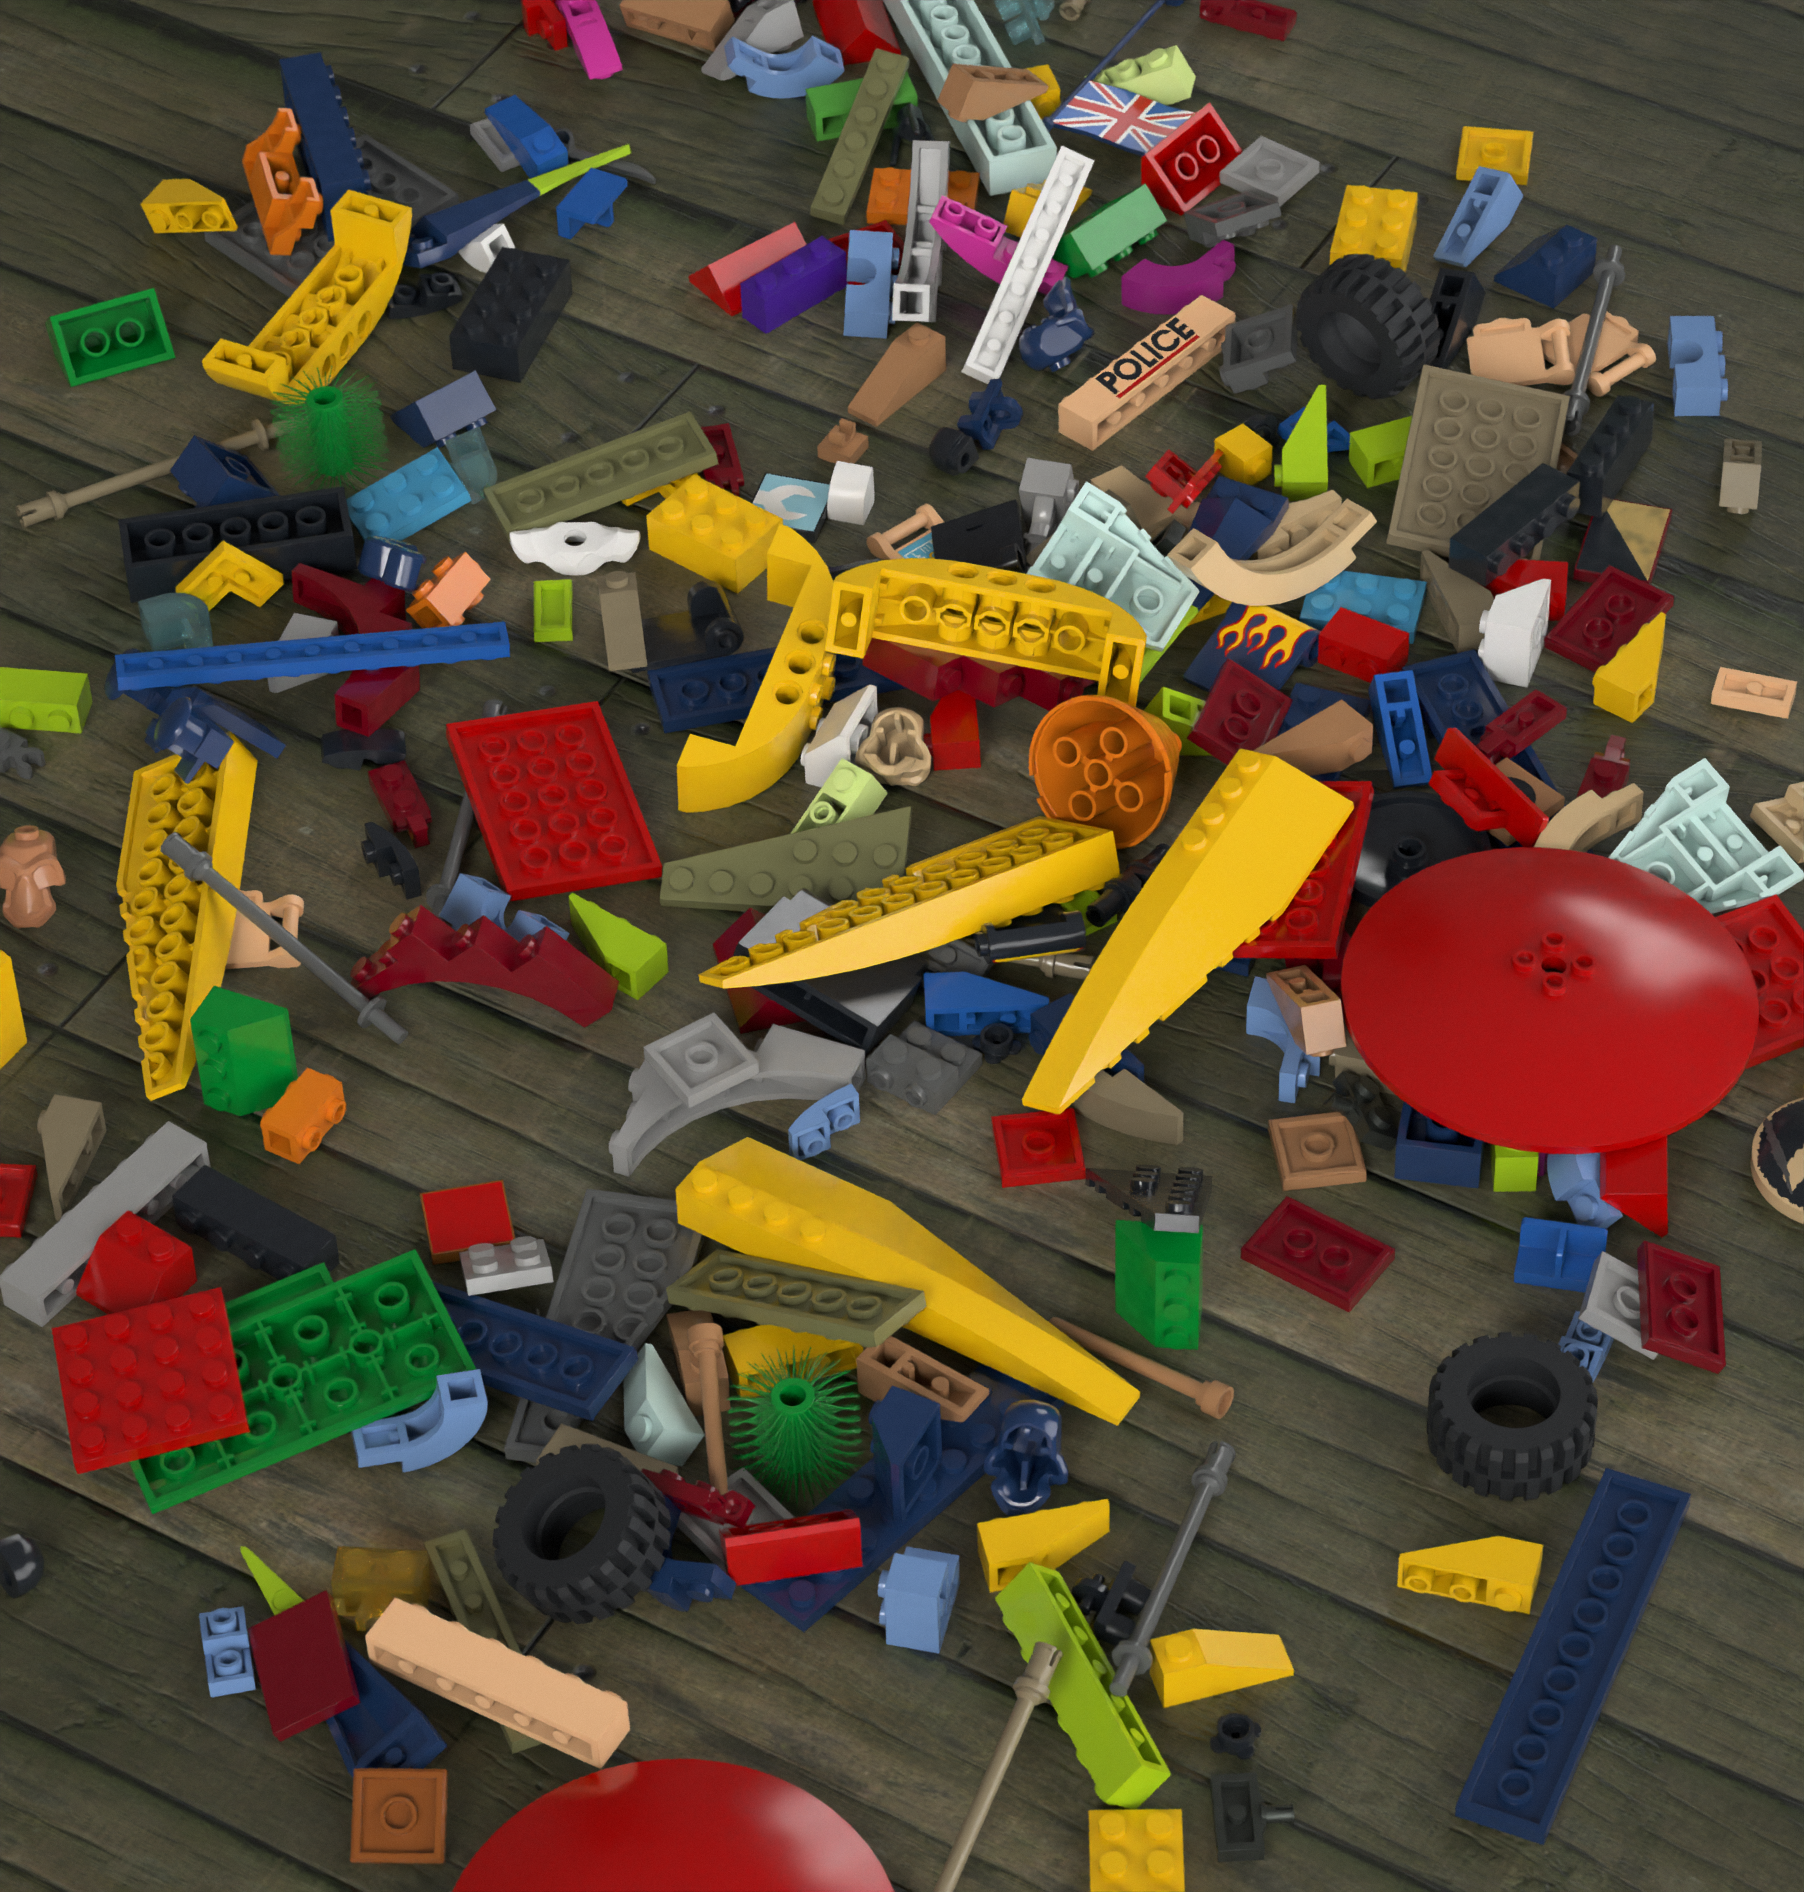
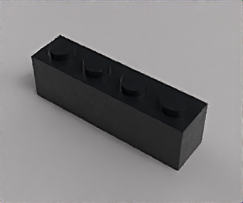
M1617 396L1567 471L1568 476L1580 481V507L1577 513L1603 517L1652 441L1654 402L1640 400L1635 396Z
M1542 463L1450 538L1448 568L1486 587L1496 577L1505 574L1508 568L1518 559L1528 555L1531 549L1541 540L1550 537L1554 530L1563 522L1576 515L1580 507V481Z
M205 1164L172 1195L175 1220L183 1231L200 1236L211 1242L216 1249L235 1255L242 1259L249 1267L255 1270L260 1269L275 1277L278 1281L323 1262L330 1273L340 1263L335 1234Z

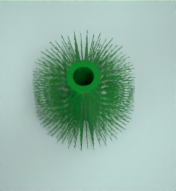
M325 372V386H322L320 375V387H317L316 383L315 385L312 383L314 386L313 390L309 387L307 388L298 380L297 382L304 386L309 393L286 386L301 396L283 394L281 395L282 397L291 401H270L297 403L284 404L295 406H283L279 409L285 408L286 410L274 411H291L290 413L272 414H285L274 416H279L277 418L283 419L282 421H288L286 423H279L283 424L281 425L282 427H276L289 433L283 435L287 438L276 439H283L282 442L290 441L282 444H289L291 446L286 447L288 448L286 450L278 451H285L283 452L284 454L292 453L285 456L294 455L292 459H289V462L280 463H302L295 465L299 467L294 468L296 470L293 473L301 468L308 469L311 467L310 470L298 474L306 473L299 480L300 482L304 481L306 476L318 469L317 472L307 477L309 478L318 473L309 486L324 474L325 478L321 483L322 486L326 477L328 481V476H331V488L334 476L335 488V476H338L341 487L340 475L345 476L349 481L347 472L351 476H355L359 481L361 480L350 471L351 469L373 476L358 466L380 469L381 467L369 462L390 461L388 459L377 461L362 459L385 458L372 453L381 451L368 450L388 448H376L382 447L384 444L374 446L381 443H375L372 440H378L376 439L377 437L386 436H379L382 435V432L374 431L377 429L372 428L383 427L375 425L384 424H376L382 422L373 419L375 417H370L371 415H379L373 413H381L374 412L380 410L374 407H366L371 406L368 405L369 403H375L371 402L372 400L381 399L366 398L358 400L367 397H361L363 394H368L365 393L367 390H360L349 395L351 392L358 390L353 389L362 382L361 380L357 381L355 386L352 384L343 389L350 380L349 378L340 387L336 388L335 385L339 378L337 377L334 386L333 382L332 386H329V375L326 386ZM353 386L352 388H350V389H349L348 391H346L345 393H342V391H344V390L348 389L349 387ZM284 395L295 396V397H301V398H305L306 400H300V399H296V398H292V397H288V396H284ZM367 456H373V457H379V456H380V458H369V457H367ZM354 462H358V463H362V464H366V465H370V466H374V467L363 466V465H357V464H354Z
M793 1345L792 1378H790L788 1360L786 1363L788 1374L786 1375L778 1351L782 1368L779 1359L778 1363L784 1380H782L780 1371L778 1373L772 1361L777 1374L771 1366L770 1368L777 1384L769 1373L770 1378L765 1373L761 1374L765 1380L767 1378L774 1384L773 1388L770 1384L767 1386L764 1382L762 1384L756 1378L752 1379L749 1376L745 1378L762 1385L767 1392L758 1391L757 1389L753 1390L750 1387L746 1388L741 1385L735 1387L752 1391L764 1398L752 1397L747 1399L734 1396L726 1400H745L759 1405L751 1406V1408L746 1407L747 1409L731 1408L728 1410L730 1413L745 1411L756 1414L751 1418H747V1420L732 1419L730 1420L732 1423H728L729 1425L737 1426L744 1422L757 1425L749 1431L739 1430L735 1433H730V1436L739 1437L741 1435L748 1436L749 1434L758 1436V1438L750 1442H738L731 1444V1446L734 1448H740L744 1445L760 1447L749 1454L732 1455V1457L735 1459H745L748 1456L752 1457L755 1455L754 1459L756 1455H766L755 1463L738 1468L742 1469L744 1467L748 1469L757 1465L754 1468L755 1470L761 1463H763V1466L765 1462L769 1461L767 1467L752 1475L753 1477L755 1475L758 1476L757 1480L767 1469L769 1470L773 1467L769 1477L762 1482V1486L769 1479L771 1480L775 1473L778 1474L782 1468L780 1477L776 1482L779 1485L784 1476L780 1491L789 1472V1478L781 1502L785 1491L788 1489L791 1477L788 1494L789 1500L793 1474L795 1473L797 1507L798 1473L801 1475L804 1500L803 1474L813 1502L807 1478L809 1481L807 1471L811 1482L813 1480L818 1492L820 1493L814 1479L825 1492L813 1468L821 1478L823 1476L834 1488L835 1486L830 1482L832 1480L828 1475H825L816 1467L817 1463L820 1467L822 1465L834 1478L835 1476L828 1469L843 1477H850L827 1466L824 1460H827L834 1468L836 1467L830 1461L836 1465L839 1463L842 1466H854L856 1464L836 1460L827 1454L838 1455L843 1453L856 1456L864 1452H845L832 1447L840 1446V1444L844 1445V1443L856 1445L863 1442L860 1439L844 1441L834 1438L841 1433L844 1434V1432L855 1434L862 1430L855 1426L847 1430L834 1427V1425L843 1421L855 1423L861 1419L856 1416L848 1418L833 1416V1414L844 1409L859 1410L853 1404L847 1407L831 1405L843 1398L860 1396L856 1393H850L841 1397H836L837 1394L834 1397H826L839 1388L857 1383L838 1384L833 1388L837 1384L835 1383L831 1389L827 1387L826 1390L821 1391L820 1389L828 1382L843 1375L842 1373H837L836 1377H832L836 1373L834 1372L826 1382H822L820 1385L817 1383L815 1387H812L829 1370L828 1368L834 1361L822 1373L820 1372L815 1380L813 1378L811 1383H809L811 1375L820 1361L815 1367L814 1365L812 1366L807 1377V1372L806 1374L804 1373V1379H802L807 1361L806 1358L800 1374L802 1357L798 1377L796 1378ZM779 1464L778 1468L772 1473L775 1465Z

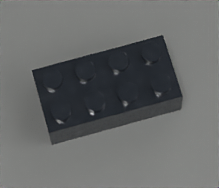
M502 247L449 334L452 368L469 373L476 370L479 375L521 383L573 294L570 260Z

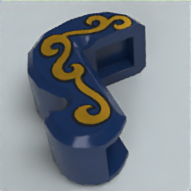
M371 535L365 539L357 568L361 574L383 581L388 586L414 592L419 588L416 582L421 564L426 563L427 558L424 554L417 552L418 549L415 545L391 538Z

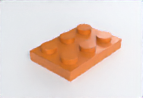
M874 168L867 207V223L875 224L886 220L892 225H907L911 169ZM949 171L948 198L976 211L980 173Z

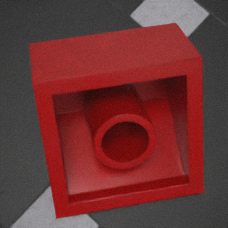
M127 1210L99 1236L77 1286V1296L107 1314L181 1297L197 1282L192 1247Z

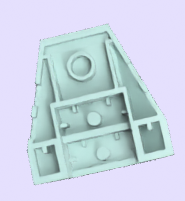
M1086 481L1055 533L1026 574L1075 585L1103 596L1119 605L1132 615L1147 635L1145 647L1162 652L1200 591L1173 564L1168 556L1164 557L1150 542L1151 536L1144 529H1138L1126 515L1127 510L1119 501Z
M1706 758L1671 779L1665 791L1654 805H1650L1644 813V817L1633 831H1629L1608 857L1649 872L1674 885L1695 899L1711 914L1749 905L1776 894L1779 895L1804 879V872L1781 845L1768 852L1727 805L1726 800L1730 786Z

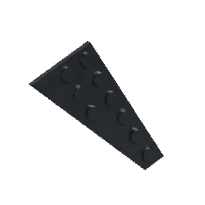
M1136 1165L1135 1171L1086 1168L1085 1185L1095 1187L1097 1193L1106 1194V1199L1123 1210H1129L1130 1215L1141 1216V1222L1155 1231L1199 1233L1212 1193V1176L1203 1175V1169L1192 1167L1178 1168V1174L1161 1173V1167L1156 1165Z

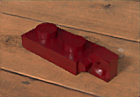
M1201 0L1199 18L1214 24L1232 27L1239 31H1247L1269 39L1285 41L1297 22V12L1258 0Z
M1535 689L1487 724L1485 733L1480 737V743L1476 747L1494 765L1499 763L1502 757L1510 759L1513 755L1519 754L1566 719L1567 707Z
M1611 735L1606 745L1605 754L1595 752L1594 758L1592 757L1576 798L1590 790H1593L1599 797L1604 798L1611 792L1626 787L1631 760L1624 758L1627 738Z
M405 760L368 771L370 786L393 832L406 830L414 848L429 845L427 824L432 823L431 812Z
M645 1468L641 1470L681 1512L722 1526L727 1523L744 1529L752 1511L756 1507L747 1497L734 1490L721 1495L718 1489L708 1483L699 1480L696 1481L695 1485L686 1483L685 1479L680 1475L667 1469H662L660 1474Z

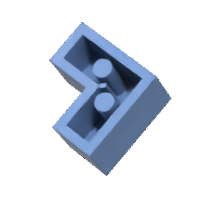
M907 1546L904 1555L894 1553L890 1570H882L878 1584V1597L884 1598L880 1609L879 1624L886 1626V1644L940 1653L960 1585L959 1555Z

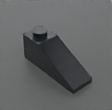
M1440 268L1430 302L1432 304L1431 312L1436 314L1438 319V328L1436 330L1440 331V340L1437 355L1429 366L1448 369L1476 325L1486 292L1474 272Z

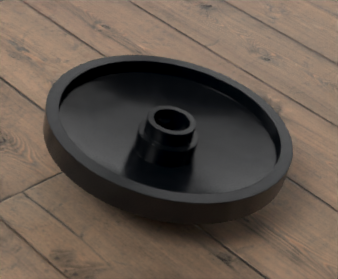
M1398 791L1373 796L1351 898L1371 908L1389 890L1425 868L1459 856L1491 850L1486 830L1475 831L1468 827L1464 819L1451 806L1445 804L1440 796L1435 794Z

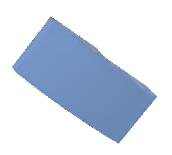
M852 1084L823 1097L794 1121L788 1129L789 1153L791 1157L803 1160L816 1156L831 1148L830 1134L860 1123L859 1094Z
M1575 1311L1566 1336H1562L1560 1339V1351L1563 1353L1569 1351L1580 1361V1367L1584 1366L1588 1370L1594 1382L1608 1355L1614 1338L1578 1319L1580 1312Z
M244 1606L230 1609L220 1608L212 1612L200 1613L199 1619L210 1697L256 1690Z

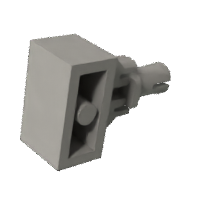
M1027 458L1019 487L1025 528L1030 529L1029 533H1024L1023 535L1026 555L1055 533L1067 510L1078 495L1079 481L1074 480L1072 464Z

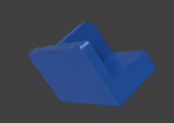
M590 168L556 207L558 236L571 240L585 223L610 227L614 222L613 202L627 187V179Z
M1528 1217L1522 1218L1514 1283L1585 1293L1595 1259L1602 1251L1606 1253L1608 1230Z

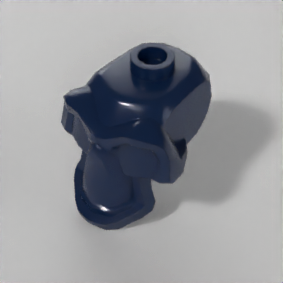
M1067 276L1062 281L1058 280L1043 300L1044 307L1050 316L1042 319V324L1038 327L1035 324L1023 331V335L1020 336L1019 350L1021 358L1028 367L1035 371H1041L1049 366L1053 373L1070 364L1071 361L1068 356L1083 347L1084 341L1090 339L1095 334L1093 328L1088 327L1083 312L1077 306L1071 291V280Z
M1020 1400L1013 1402L1007 1407L1003 1417L999 1443L990 1450L984 1461L983 1471L988 1475L997 1477L991 1484L992 1494L1000 1509L1010 1517L1037 1511L1050 1496V1486L1068 1483L1069 1470L1064 1457L1061 1455V1414L1057 1408L1042 1401Z

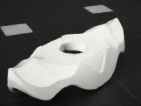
M591 521L586 523L558 522L545 528L535 527L529 530L510 532L511 546L521 561L524 563L542 562L555 572L574 576L594 572L605 562H627L633 556L640 541V533L637 530L606 527ZM565 541L584 543L578 546H570L566 544Z

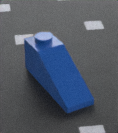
M516 95L485 108L486 116L530 179L568 166V150L552 127Z
M1413 670L1374 675L1368 692L1375 729L1393 788L1428 785L1432 777Z
M968 972L924 973L926 1027L945 1036L980 1035L981 1030L992 1023L1005 1024L1011 1028L1013 1033H1030V1014L1049 1004V997Z

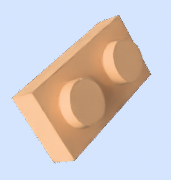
M1720 667L1712 691L1711 704L1788 719L1796 694L1797 681Z

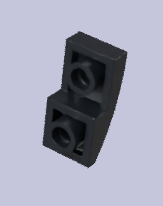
M442 272L419 274L417 286L404 284L395 286L385 311L388 319H404L427 315L461 302L463 295L454 274Z
M378 728L370 737L344 729L322 734L320 740L322 763L330 764L338 769L348 768L360 771L364 759L372 760L381 765H387L403 761L406 757L405 734L402 731Z
M374 822L365 823L366 840L361 841V849L366 864H374L379 878L390 875L392 884L394 886H401L406 900L422 896L419 868L407 848L383 827Z

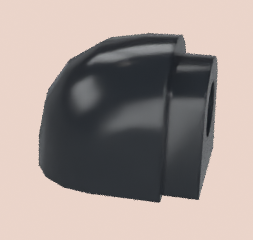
M949 427L939 428L929 444V456L935 467L953 476L966 473L979 459L972 437L964 435V432Z
M16 1534L0 1540V1584L7 1594L15 1599L34 1589L44 1574V1558L40 1548L32 1538H26L23 1534Z

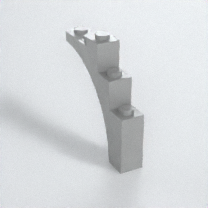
M913 140L905 244L899 275L893 284L892 320L936 322L938 286L942 284L943 251H947V243L939 236L929 221L941 196L943 195L948 198L950 142Z
M773 1024L766 1037L758 1040L754 1051L748 1050L759 1062V1074L689 1109L645 1059L640 1069L635 1068L629 1079L628 1089L629 1092H632L633 1102L629 1106L626 1121L620 1130L614 1131L609 1142V1153L613 1156L614 1173L630 1177L643 1158L667 1136L693 1120L724 1108L764 1100H820L849 1084H852L858 1092L866 1079L865 1051Z

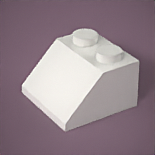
M1543 578L1496 595L1490 611H1483L1479 632L1485 634V639L1481 640L1478 656L1493 681L1528 687L1544 646V637L1548 631L1551 580Z
M868 685L833 705L827 717L820 719L813 741L806 743L801 754V765L805 766V782L807 784L822 787L841 758L856 765V752L862 742L870 736L873 719L878 714L877 686Z

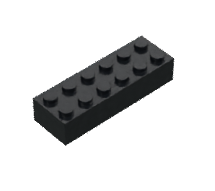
M344 486L118 519L131 603L176 596L175 587L222 541L282 573L283 580L292 579V570L300 563L327 573H340L357 569L353 533Z

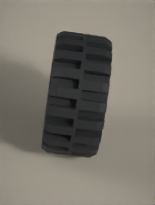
M1350 254L1334 261L1301 293L1296 308L1297 330L1302 333L1300 340L1303 347L1308 348L1310 352L1309 357L1313 363L1319 364L1323 369L1322 373L1328 379L1332 377L1337 381V386L1344 390L1350 389L1354 395L1360 397L1369 396V399L1391 398L1398 395L1421 374L1423 364L1430 365L1435 359L1440 340V331L1436 330L1438 328V319L1436 314L1431 312L1432 304L1428 297H1423L1420 292V286L1415 281L1412 283L1406 277L1407 273L1402 269L1393 268L1390 266L1391 262L1383 258L1375 260L1374 255Z
M1499 1332L1498 1337L1489 1338L1488 1335L1475 1338L1470 1346L1467 1343L1462 1344L1452 1351V1357L1447 1356L1438 1365L1437 1373L1432 1376L1429 1386L1426 1433L1428 1434L1430 1452L1437 1457L1436 1463L1447 1475L1453 1473V1481L1463 1488H1466L1468 1485L1473 1487L1475 1494L1488 1498L1489 1494L1500 1496L1499 1500L1512 1501L1513 1497H1524V1501L1539 1498V1493L1546 1492L1547 1495H1550L1562 1489L1563 1481L1566 1484L1571 1483L1580 1475L1581 1469L1587 1466L1592 1455V1448L1594 1447L1598 1396L1596 1388L1592 1385L1593 1379L1584 1366L1580 1367V1361L1569 1351L1561 1352L1559 1344L1548 1339L1545 1343L1538 1341L1537 1336L1524 1333L1523 1337L1512 1336V1332ZM1497 1405H1519L1536 1411L1546 1420L1530 1427L1507 1428L1488 1422L1478 1413Z
M588 1443L582 1444L581 1448L576 1445L560 1448V1453L557 1455L551 1452L539 1458L540 1463L533 1469L528 1466L520 1474L522 1479L515 1487L512 1485L509 1487L504 1495L507 1501L504 1507L499 1506L495 1517V1522L499 1527L493 1529L492 1546L496 1548L494 1550V1559L497 1567L502 1571V1577L545 1616L549 1615L555 1621L563 1623L573 1621L576 1624L593 1622L594 1616L599 1620L615 1615L614 1610L619 1607L626 1609L635 1602L633 1597L640 1590L645 1592L653 1583L650 1580L651 1576L655 1571L660 1572L665 1561L662 1552L669 1547L671 1533L666 1528L670 1527L671 1518L669 1510L665 1507L666 1500L661 1491L630 1460L610 1447L602 1448L598 1444ZM605 1508L602 1524L594 1538L576 1554L559 1559L562 1542L573 1525L585 1515Z

